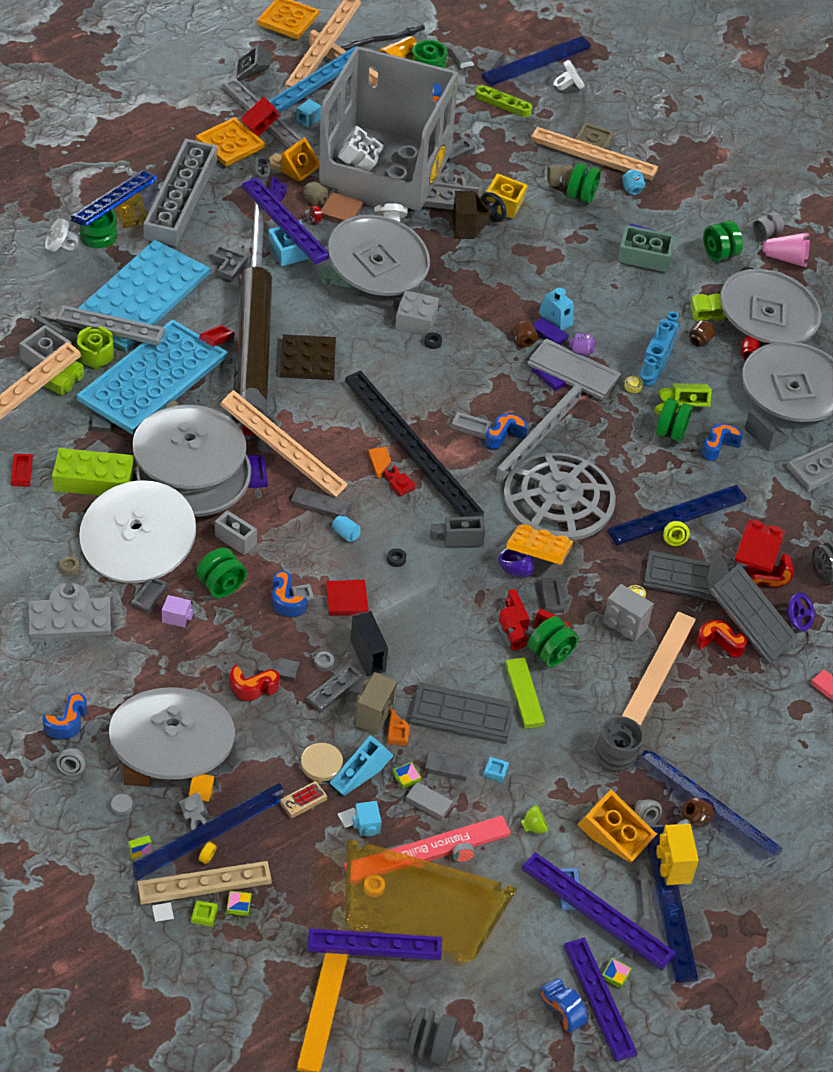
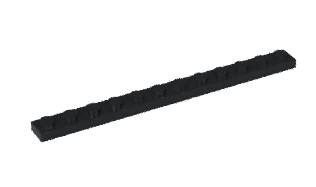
M360 370L346 376L345 382L460 516L484 517V511Z

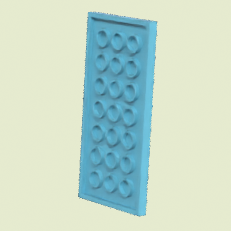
M153 240L78 309L155 325L210 274V268L157 240ZM113 336L114 347L124 352L137 342L136 340Z
M172 319L163 326L165 334L159 346L145 342L140 344L76 395L77 401L134 435L138 426L148 416L164 409L169 402L180 397L228 357V352L217 345L214 347L199 339L200 335Z

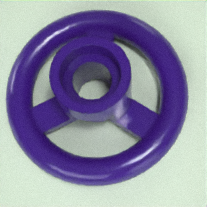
M796 593L791 597L786 610L788 619L794 628L799 631L810 629L815 617L811 599L804 593ZM799 598L805 601L808 609L802 606ZM809 616L807 623L801 625L802 618Z

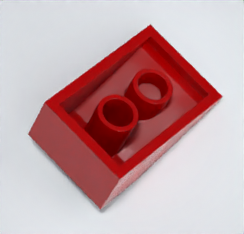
M748 520L734 561L772 573L785 531L777 526L770 527L764 525L758 520Z

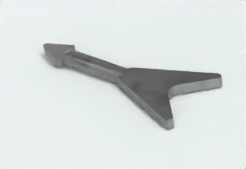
M642 865L637 882L640 883L642 917L639 926L665 944L651 916L649 895L651 877L646 866ZM631 948L628 954L629 959L637 954Z

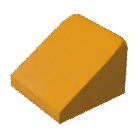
M202 774L192 777L189 797L199 793L202 800L208 802L213 793L214 776Z

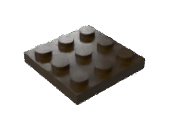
M283 334L280 378L334 380L336 337Z

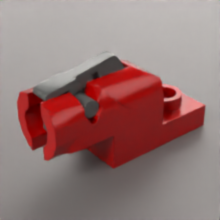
M516 589L508 591V596L505 600L506 608L500 611L499 623L496 625V629L510 649L516 651L528 644L527 640L529 639L526 631H528L530 618Z

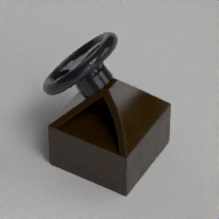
M455 191L452 213L454 239H475L484 229L489 219L494 222H502L507 215L503 200L493 192H485L480 198L475 191ZM486 197H492L496 201L490 202L486 199ZM499 205H500L501 211H502V214H501L500 217H499V214H498V211H497Z

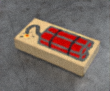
M315 781L280 799V804L292 819L326 801L327 795Z

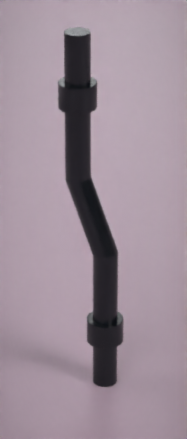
M424 24L415 27L410 26L393 34L370 36L358 41L353 40L349 44L340 47L347 51L354 46L360 47L372 42L389 41L404 36H412L416 32L425 30Z

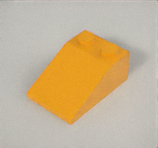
M612 790L607 792L577 824L592 840L630 863L657 835Z

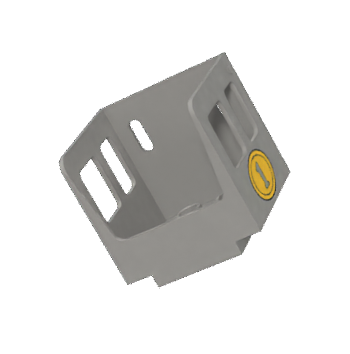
M356 46L325 97L321 107L319 184L338 189V194L363 201V204L374 207L381 205V207H384V204L388 203L401 204L404 207L420 211L452 152L458 72ZM370 66H374L378 70L377 86H372L369 83ZM351 75L350 102L345 109V87ZM433 83H439L442 86L441 98L438 102L433 100ZM338 97L337 124L328 138L329 111ZM356 126L367 132L369 138L373 137L383 144L381 153L378 155V161L370 171L354 168L353 164L351 167L346 166L345 162L338 157L346 136Z

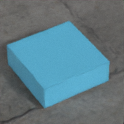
M489 757L483 777L503 783L509 762Z

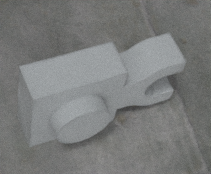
M199 793L179 801L184 817L188 823L191 822V828L195 834L199 832L197 826L200 823H203L206 829L210 827L208 821L203 817V815L207 814V810Z

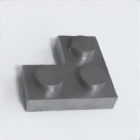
M218 244L211 252L210 259L222 264L217 270V276L233 281L249 261V255Z

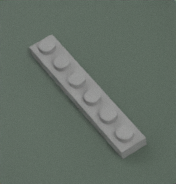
M65 305L62 306L56 318L57 323L82 329L92 327V329H98V326L104 327L113 336L158 346L165 334V328Z

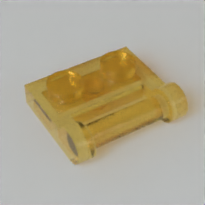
M138 193L134 194L131 198L112 201L115 213L123 228L144 224L149 212L145 208L141 194ZM134 205H137L141 216H137L133 208Z

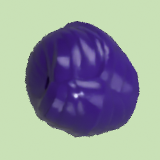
M507 548L500 552L498 556L500 566L506 573L513 576L528 577L534 570L533 556Z

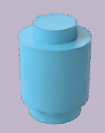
M340 515L332 523L334 531L348 542L359 538L361 533L360 526L348 517Z

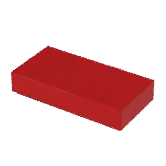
M219 325L200 333L199 339L214 347L233 339L235 332L224 325Z
M33 454L13 455L11 486H31Z

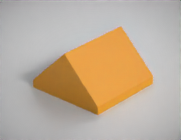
M305 137L282 153L281 172L298 182H301L320 167V161Z

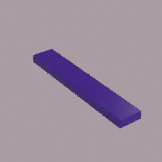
M309 928L307 952L441 960L442 937Z
M585 937L564 943L565 952L615 1063L635 1057L637 1050Z

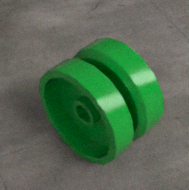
M423 40L414 45L412 52L413 61L446 69L447 48L442 43L434 40Z
M578 162L569 180L567 197L576 200L580 196L581 202L590 204L600 182L601 169L591 167L588 170L586 164Z
M93 205L84 208L80 212L78 217L79 236L84 245L99 249L106 248L116 241L117 218L111 208Z
M727 220L705 228L703 233L704 247L708 256L713 261L718 262L741 254L743 250V237L734 221Z
M667 398L658 419L656 435L665 438L671 430V440L681 443L691 417L693 405L683 403L677 412L678 401Z
M219 548L210 552L201 560L196 569V576L213 597L223 598L240 588L247 577V570L230 549Z
M553 616L545 620L533 632L528 642V648L536 656H540V659L549 668L555 667L566 660L578 644L579 636L571 628H567V625L558 616Z

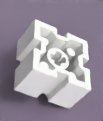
M356 126L346 136L338 157L345 162L346 166L351 167L353 164L354 168L370 171L378 161V155L381 153L383 144L373 137L369 138L367 132Z

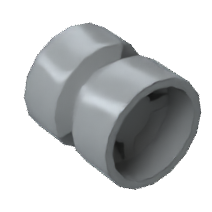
M772 212L754 220L752 229L758 239L764 240L784 230V221L779 213Z

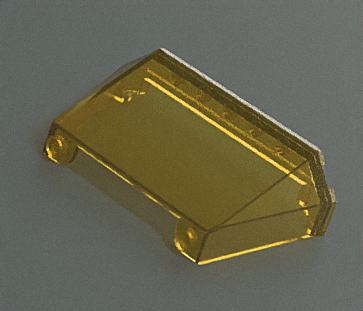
M349 838L347 841L345 923L350 924L349 928L360 932L365 928L388 934L442 937V950L456 955V960L469 963V960H475L517 890V887L506 885V888L501 887L502 882L373 844L365 843L363 847L358 845L359 841Z

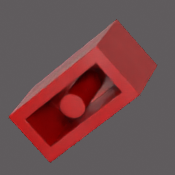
M262 97L240 120L259 137L281 115L273 104L265 97Z

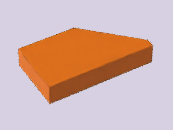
M386 447L368 449V456L376 477L379 479L384 470L391 465V458Z
M394 709L390 711L387 744L408 746L410 725L405 720H402Z

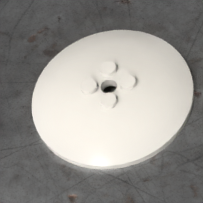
M132 481L107 490L90 505L81 522L80 544L88 563L101 575L123 583H142L168 574L183 562L195 540L196 521L188 501L172 487L154 481ZM134 524H141L139 529L134 530L131 528Z

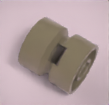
M558 165L548 166V187H559L560 184L562 187H568L573 166L563 165L561 168Z

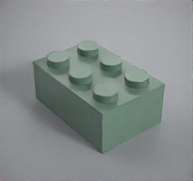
M626 225L617 262L667 272L675 235Z

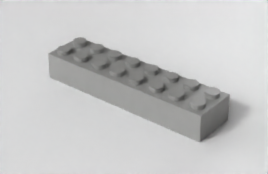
M190 139L184 140L143 224L145 240H157L160 243L177 247L216 165L217 145Z

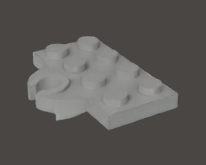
M440 173L423 206L453 210L455 191H475L481 198L483 188L466 186L464 176L456 174L453 181L450 182L448 181V173Z
M76 583L72 585L74 593L67 595L65 594L66 584L59 585L52 591L49 600L29 601L30 639L111 635L110 597L89 598L87 590Z

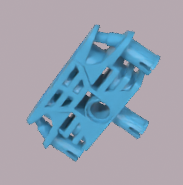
M671 311L667 315V320L661 319L646 350L644 365L640 371V379L646 386H652L656 383L671 354L674 345L673 341L678 332L677 320L679 315L677 312Z

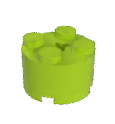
M99 326L98 329L87 327L81 330L77 336V350L81 353V357L78 359L95 370L110 363L114 358L112 333L108 329Z

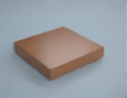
M332 192L321 209L322 218L341 223L348 218L357 216L363 207V201Z

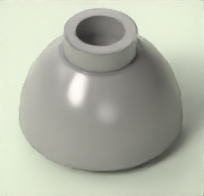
M68 748L58 755L56 765L63 774L77 776L84 771L86 761L79 749Z
M639 800L634 805V812L650 827L657 823L661 817L662 806L655 800Z

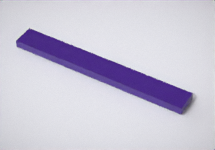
M257 177L242 183V188L315 265L329 259V252Z
M536 852L522 865V871L661 971L675 956V951Z

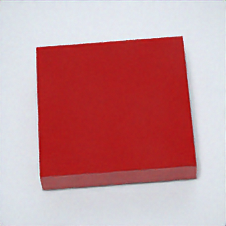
M365 579L326 581L329 616L357 615L358 613L368 612Z

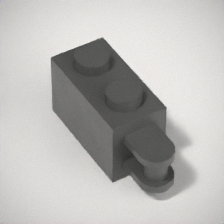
M483 516L445 517L444 523L433 524L430 528V539L433 541H445V547L483 546L485 525Z

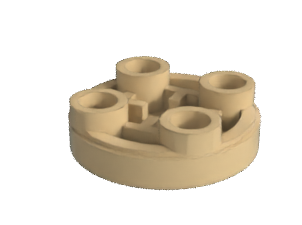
M328 743L312 744L304 750L301 756V768L304 774L318 784L333 779L343 766L341 752L335 746Z

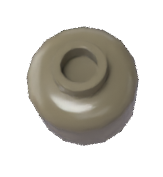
M318 182L308 183L303 189L304 199L313 206L325 204L328 200V190Z

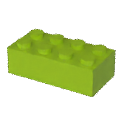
M59 448L52 474L53 491L100 496L115 486L132 482L135 473L134 455Z

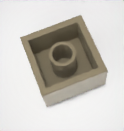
M374 672L371 679L366 680L364 692L357 696L355 705H357L354 713L356 727L376 735L379 734L391 709L395 705L396 680Z

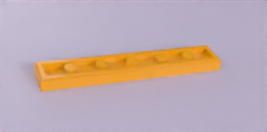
M325 953L297 1071H321L349 954Z

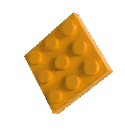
M274 0L257 19V25L291 38L299 39L320 15V10L293 0Z
M236 117L196 135V141L217 145V160L225 167L265 148V142Z
M522 524L516 528L508 540L506 548L562 565L572 548L573 541L569 540L566 536H555L547 530L539 531L533 529L530 525Z

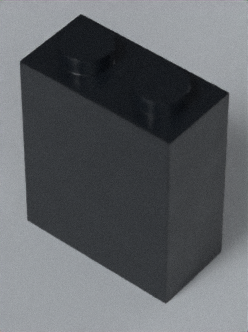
M372 612L358 613L352 616L350 641L366 676H372L374 672L378 674L386 672L388 646Z

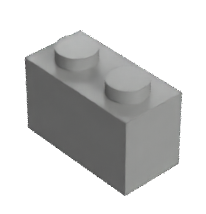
M228 510L215 521V537L241 554L246 555L257 544V529Z

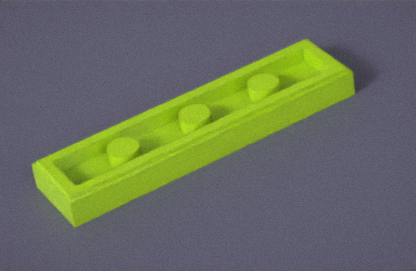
M525 657L506 660L505 666L524 729L544 726L545 720Z

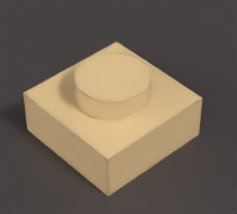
M275 153L269 158L270 168L280 173L282 155Z

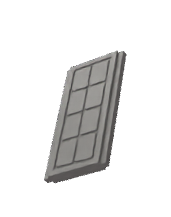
M549 339L543 341L527 362L528 366L561 379L573 387L576 384L582 386L583 392L600 400L605 399L621 377V373L583 355L576 354L572 350Z

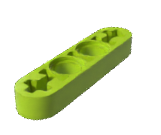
M484 85L476 87L475 97L480 101L522 117H529L532 113V105L529 102Z

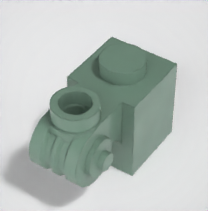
M323 265L320 267L319 280L324 285L336 284V286L353 288L331 266Z

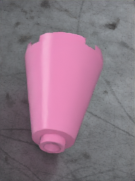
M809 233L767 239V242L763 243V252L768 257L806 267L807 263H804V261L809 257L810 240H806V237L809 236Z

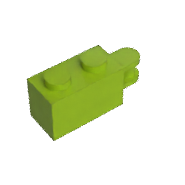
M672 383V388H661L658 391V395L663 401L671 398L678 401V406H681L683 403L693 406H711L712 389L708 384Z

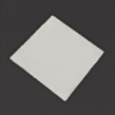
M354 808L338 813L345 828L353 825Z
M171 902L152 906L155 922L174 919Z

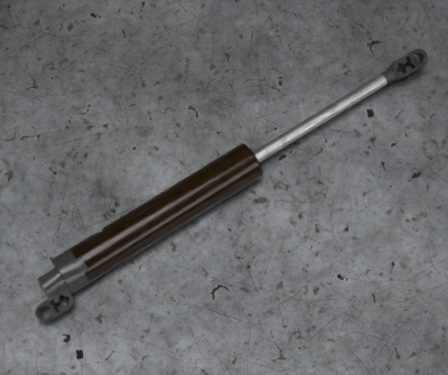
M260 155L256 157L252 170V179L257 177L266 187L270 175V159ZM255 202L252 263L250 268H246L241 272L239 278L233 390L277 425V419L267 414L272 276L270 272L262 268L264 210ZM232 415V419L242 430L245 439H256V447L263 453H268L272 450V447Z

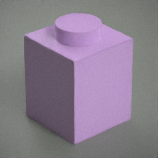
M168 595L162 608V622L185 628L187 621H191L194 610L191 609V600Z

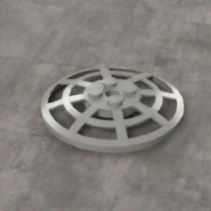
M544 453L527 458L512 469L504 486L506 508L519 525H530L533 529L539 531L547 530L552 535H563L572 541L584 539L599 532L608 524L615 509L616 496L614 488L605 473L591 462L570 454ZM546 459L547 461L533 467L530 471L521 469L525 465L538 460ZM554 459H565V460L574 461V462H577V463H580V464L575 465V464L568 463V462L555 461ZM557 466H566L573 468L570 473L561 472ZM545 467H550L551 473L545 476L535 473ZM588 467L597 473L607 485L597 484L596 480L585 468ZM582 473L591 483H581L577 476ZM514 474L525 476L522 482V492L511 495L510 484ZM530 478L539 481L538 488L527 489ZM557 489H562L564 491L558 492ZM583 490H594L592 502L583 497ZM600 491L610 492V504L606 513L597 507ZM538 495L544 504L540 508L530 497ZM524 499L526 504L537 513L533 520H527L517 510L513 502ZM579 503L586 507L583 511L572 514L571 509ZM550 508L564 510L565 515L549 513L548 510ZM591 512L600 518L592 526L576 530L575 520L584 518ZM544 517L554 521L567 522L568 531H554L538 525Z

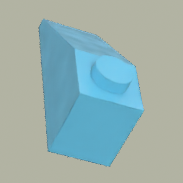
M370 735L330 781V784L345 796L380 772L394 755Z

